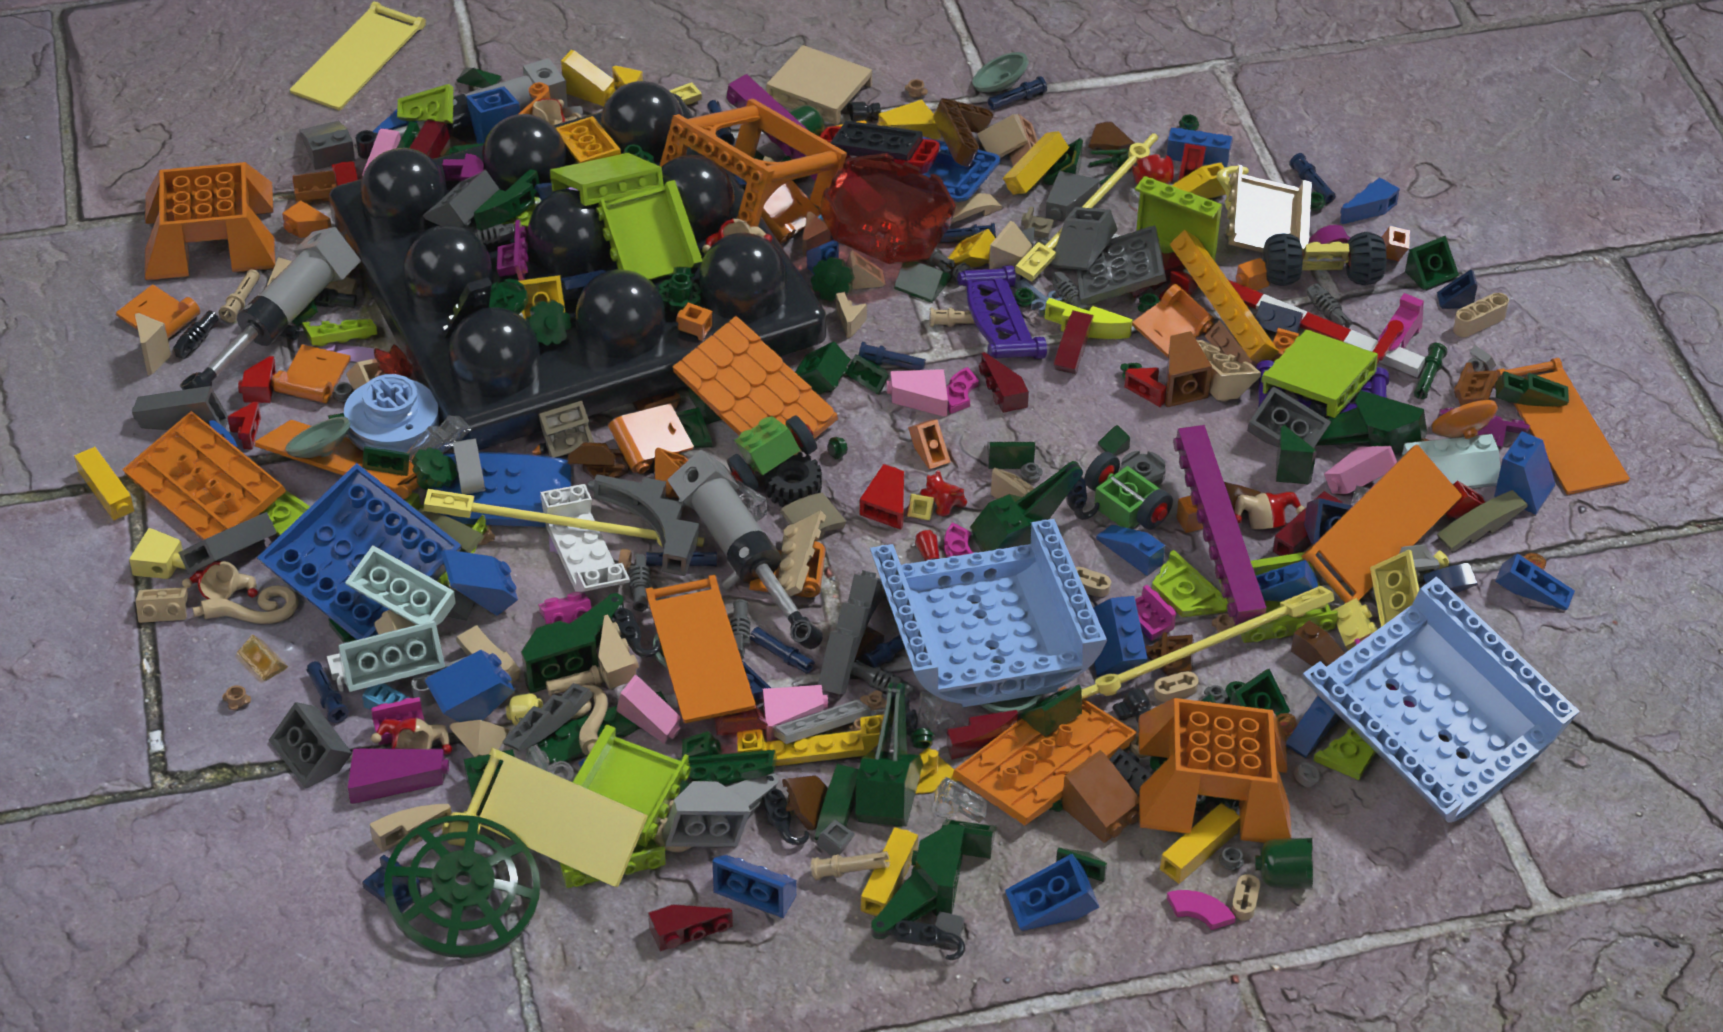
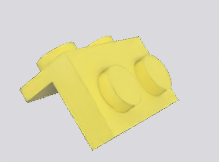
M1357 598L1332 610H1337L1338 612L1336 624L1348 650L1356 646L1355 639L1359 638L1360 641H1363L1378 630L1374 622L1369 620L1372 617L1366 604L1362 606Z

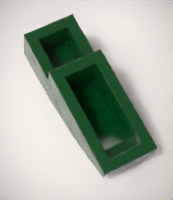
M1504 371L1495 382L1496 398L1504 401L1531 406H1564L1569 403L1568 386L1529 372L1525 378Z
M840 764L836 765L819 817L815 840L819 839L820 833L834 820H837L846 827L854 807L856 778L859 769Z

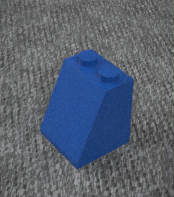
M505 86L466 96L477 144L484 143L490 130L501 120L520 113L519 102Z
M1521 431L1502 459L1494 497L1513 490L1527 503L1528 507L1524 510L1536 515L1555 488V481L1543 440Z
M483 650L463 658L424 680L442 713L458 722L484 720L515 691L510 683L511 677L500 666L502 662L499 657L494 653L488 654Z

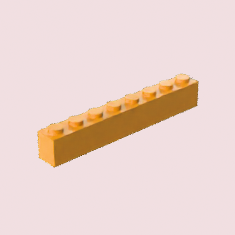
M1184 229L1169 245L1248 357L1257 363L1271 360L1279 352L1201 241Z

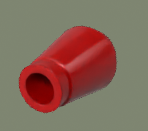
M931 530L919 532L915 536V545L924 560L940 559L937 535L933 534Z

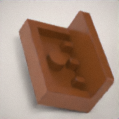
M333 170L292 176L296 202L301 200L304 203H311L313 199L320 198L322 201H328L330 191L336 187Z
M1466 363L1463 371L1460 373L1459 381L1454 387V395L1458 398L1460 405L1489 400L1498 378L1496 370L1475 372L1472 363Z

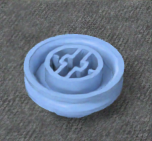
M397 374L381 375L360 386L349 396L344 407V417H347L351 423L347 436L356 447L363 451L364 447L367 446L413 453L426 446L435 437L439 428L438 404L430 389L417 381Z

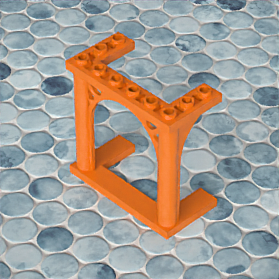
M748 99L745 107L686 119L679 114L673 115L660 167L674 158L686 155L688 147L713 160L718 165L747 181L737 219L745 221L750 227H758L765 203L780 186L790 180L817 174L810 201L823 210H829L847 153L757 100ZM741 124L735 147L716 136V131L719 129ZM762 130L806 155L805 157L785 162L754 159Z

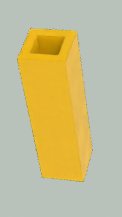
M1059 131L1045 133L1002 178L1013 195L1027 193L1069 149L1068 144Z
M96 447L74 455L79 474L113 521L134 512L130 493Z
M1220 803L1191 828L1190 834H1184L1162 854L1160 870L1180 884L1238 833L1241 817L1233 809Z
M894 827L883 852L886 851L889 855V860H885V862H890L888 868L873 870L861 895V912L877 916L900 889L911 865L913 850L918 851V834Z

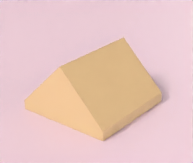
M1012 114L977 134L986 152L997 154L1000 158L1028 143L1018 114Z
M138 313L135 314L146 370L148 375H152L171 356L165 323Z
M994 468L992 471L991 495L997 499L1008 494L1023 497L1034 489L1033 486L1016 474Z

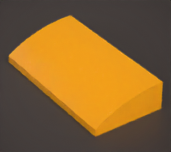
M593 116L556 128L561 134L565 146L578 163L621 154L620 148Z

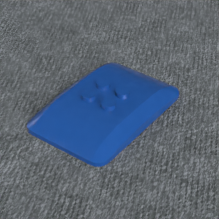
M935 140L939 142L940 149L934 163L925 174L910 172L906 175H900L897 170L862 165L859 169V176L872 183L897 191L939 201L963 202L968 200L1000 164V157L994 153L978 150L971 166L965 167L955 162L945 142Z
M478 452L485 491L466 495L474 496V503L543 513L540 492L570 487L571 465L565 459L548 456ZM454 453L443 454V456L446 455L451 457L453 462L456 464ZM459 476L456 477L451 486L443 485L442 488L435 487L432 490L462 494ZM471 512L470 518L441 514L462 524H476L481 515H485L486 525L546 527V523L477 512Z

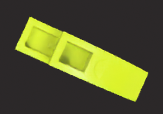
M1049 298L1046 302L1045 319L1061 324V331L1063 332L1071 312L1074 310L1094 315L1089 338L1124 339L1131 336L1133 319L1094 306L1087 311Z

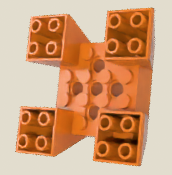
M246 162L159 170L145 194L146 224L155 223L145 247V280L189 276L188 242L228 239L232 272L274 268V236L256 215L274 212L272 182Z
M1173 698L1139 715V754L1169 758L1140 787V828L1190 834L1197 795L1240 800L1241 840L1265 843L1271 839L1292 838L1290 805L1279 772H1287L1285 732L1273 710Z

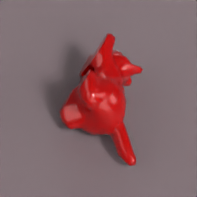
M939 470L931 476L927 475V488L921 489L920 495L934 498L936 503L935 512L938 516H948L953 506L963 508L967 505L964 489L943 481Z

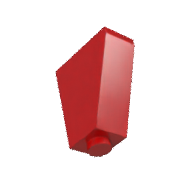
M883 464L860 498L859 515L901 530L903 528L904 471Z

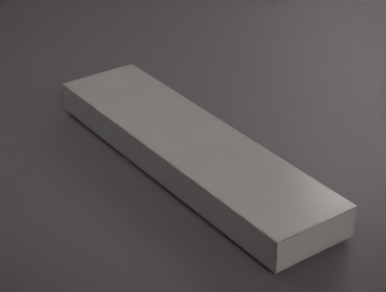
M857 699L773 727L774 736L788 744L854 722L860 717L871 716V708Z

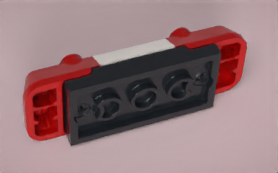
M845 121L842 127L830 126L819 136L847 153L844 162L847 166L858 164L897 170L900 175H906L910 172L927 173L940 149L939 142L924 139L922 131Z

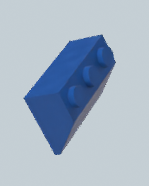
M1171 127L1167 145V156L1172 160L1182 162L1185 143L1206 147L1203 165L1222 163L1224 168L1228 166L1233 143L1232 136Z
M1135 596L1110 598L1093 607L1107 639L1102 652L1094 661L1096 677L1107 674L1118 675L1147 662V654Z
M729 855L715 857L712 861L714 893L784 919L797 896L795 879Z

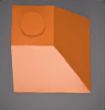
M657 447L655 449V480L666 481V497L670 499L672 497L679 498L667 479L680 469L688 459L683 455Z

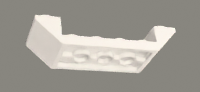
M585 484L540 492L543 513L595 521L591 514L592 498ZM546 523L548 533L575 592H584L630 582L623 564L614 563L600 531Z

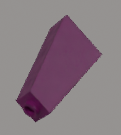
M353 749L348 781L350 804L443 785L444 774H449V759L444 758L443 749Z

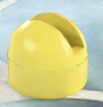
M1439 550L1433 557L1438 560L1439 569L1449 566V559Z

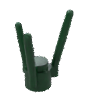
M1125 148L1121 150L1091 151L1092 155L1113 156L1112 158L1090 162L1089 165L1094 166L1112 162L1115 168H1120L1129 158V150ZM1114 173L1105 177L1099 184H1104Z

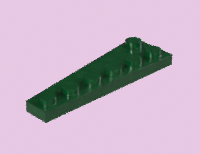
M661 691L656 692V694L667 703L663 693ZM617 706L607 709L597 735L599 738L606 725L615 728L616 737H626L642 728L617 712ZM590 715L564 723L559 729L538 743L528 747L527 750L534 765L554 773L568 766L569 761L579 756L581 759L588 756L581 749L579 734Z

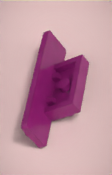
M515 220V243L499 246L497 256L499 277L512 276L517 273L519 281L525 280V273H528L526 265L528 261L526 252L528 250L526 240L528 239V231L526 226L522 227L520 220Z
M1454 408L1440 409L1438 417ZM1494 416L1485 428L1478 431L1476 436L1492 434L1497 447L1502 449L1505 431L1518 434L1521 431L1528 433L1530 425L1525 424L1522 420H1512L1510 422L1503 420L1502 417Z

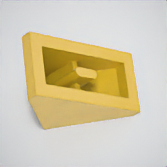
M620 66L612 67L614 84L617 89L631 82L643 81L642 71Z

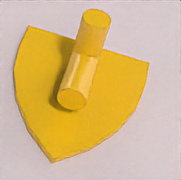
M927 748L919 754L921 755L923 766L915 794L937 792L958 781L952 777L954 769L938 756L937 750Z

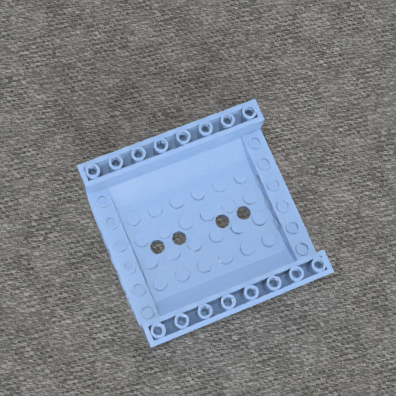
M1054 519L1031 522L1030 545H1020L910 564H900L893 544L870 548L913 672L919 683L928 692L943 700L959 703L962 707L1058 692L1059 687L1080 676L1094 663L1107 642ZM1000 660L1001 664L993 663V661Z
M1437 577L1420 588L1410 607L1326 667L1319 661L1302 675L1303 681L1447 822H1454L1466 817L1526 770L1557 739L1579 713L1563 695ZM1385 684H1392L1397 690H1389ZM1403 701H1411L1415 707H1407ZM1438 735L1447 736L1449 742H1443L1439 739ZM1456 752L1464 753L1467 759L1459 758Z

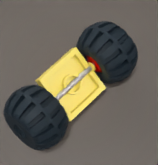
M1362 232L1350 237L1347 244H1342L1341 242H1332L1330 244L1312 242L1306 244L1302 253V245L1298 237L1288 233H1277L1268 237L1264 243L1263 261L1267 271V281L1274 285L1287 286L1300 279L1302 270H1342L1346 263L1347 276L1351 281L1360 285L1375 284L1384 277L1386 270L1385 242L1381 236L1375 233Z

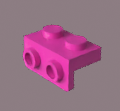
M1148 585L1143 586L1142 595L1136 598L1135 601L1141 630L1153 641L1162 636L1164 632L1168 633L1174 629L1176 613L1173 607L1167 605L1156 591H1153Z
M581 592L569 593L567 597L561 599L556 597L544 600V603L538 604L540 614L545 619L546 624L557 621L570 624L592 608L590 599L585 593Z
M419 697L406 698L390 704L383 703L371 708L375 732H377L381 722L386 719L403 721L408 718H418L425 722ZM385 733L381 736V741L378 744L391 743L393 736L390 733Z

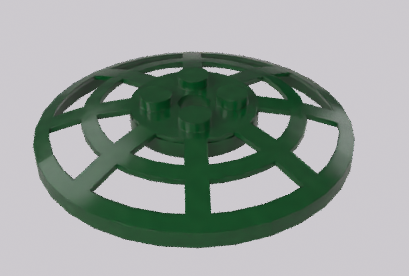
M444 816L416 827L395 847L385 870V903L391 918L399 930L419 947L446 957H480L508 946L528 927L536 912L540 897L539 871L534 857L526 844L503 825L478 816ZM456 821L469 822L467 832H451L435 837L428 830L433 826ZM479 824L503 833L513 840L515 844L504 849L494 840L477 834ZM418 834L426 844L417 852L411 866H395L402 849ZM452 839H465L464 849L449 852L442 843ZM475 842H482L490 846L497 853L485 859L480 854L474 852ZM431 849L441 858L434 868L418 867L423 857ZM521 852L526 856L531 868L532 889L518 885L517 871L511 857ZM504 861L509 871L510 882L495 879L492 867ZM466 876L470 879V882L466 885H461L457 883L456 878ZM392 877H408L409 893L415 905L403 914L398 909L393 895ZM416 877L432 879L433 892L423 899L420 897L417 889ZM493 889L508 892L504 902L494 911L487 901ZM515 895L531 899L523 917L511 930L507 931L500 918L510 908ZM440 901L443 905L452 909L451 918L446 919L433 912L429 907ZM479 907L485 915L484 918L478 920L461 921L462 911L473 910ZM422 913L433 923L448 928L446 944L424 936L414 929L409 922ZM491 924L499 937L480 945L456 946L459 930H476Z

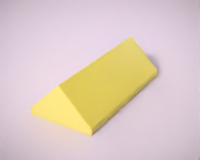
M1406 550L1370 567L1381 627L1410 607L1419 592L1411 550Z

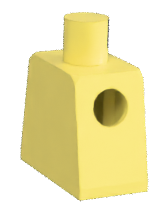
M149 528L129 558L132 574L135 576L169 579L176 568L186 570L178 553L183 550L181 541Z

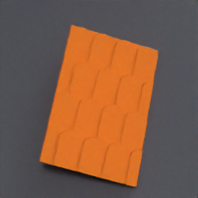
M737 316L673 366L674 373L739 436L745 430H751L766 417L773 416L786 426L785 422L796 415L811 428L815 439L838 420L837 413L833 411V408L816 394L808 383L788 367L782 358L769 348Z
M192 411L122 469L135 484L172 513L201 540L260 515V512L262 513L277 500L276 498H279L286 492L282 484Z
M1083 699L1082 714L1066 724H1061L1057 730L1046 737L1021 718L1009 729L955 768L952 777L962 782V784L975 793L980 794L981 797L993 805L998 806L999 809L1014 819L1016 818L1018 822L1025 826L1050 809L1053 803L1063 797L1065 775L1099 750L1104 752L1108 759H1110L1119 748L1122 750L1127 748L1130 742L1135 740L1137 732Z

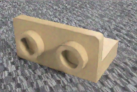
M187 587L139 590L136 598L138 622L185 620L187 618Z

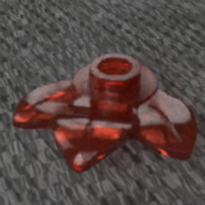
M393 344L389 353L378 348L374 349V357L379 362L377 367L384 374H397L409 379L412 375L413 367L398 346Z

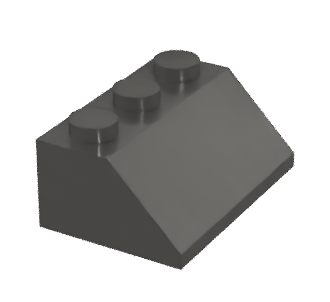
M484 170L459 182L423 216L425 219L440 226L451 225L465 228L472 222L471 218H474V211L500 189L488 172Z
M295 702L269 738L273 747L304 788H309L337 774L352 755L350 749L317 706Z

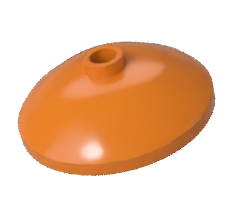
M1481 400L1459 406L1438 417L1432 423L1431 429L1434 434L1441 437L1473 438L1478 435V431L1485 428L1493 419L1498 410L1497 404L1492 400Z

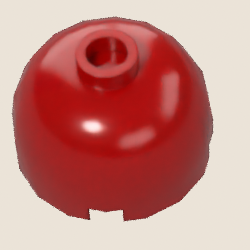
M1160 154L1149 155L1137 161L1138 165L1132 166L1136 184L1138 185L1143 177L1146 176L1170 185L1174 178L1172 159L1165 155L1166 159L1160 158Z

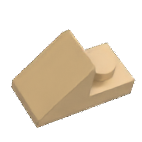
M845 292L836 294V311L846 337L851 338L867 319V304L852 306V302L847 300Z

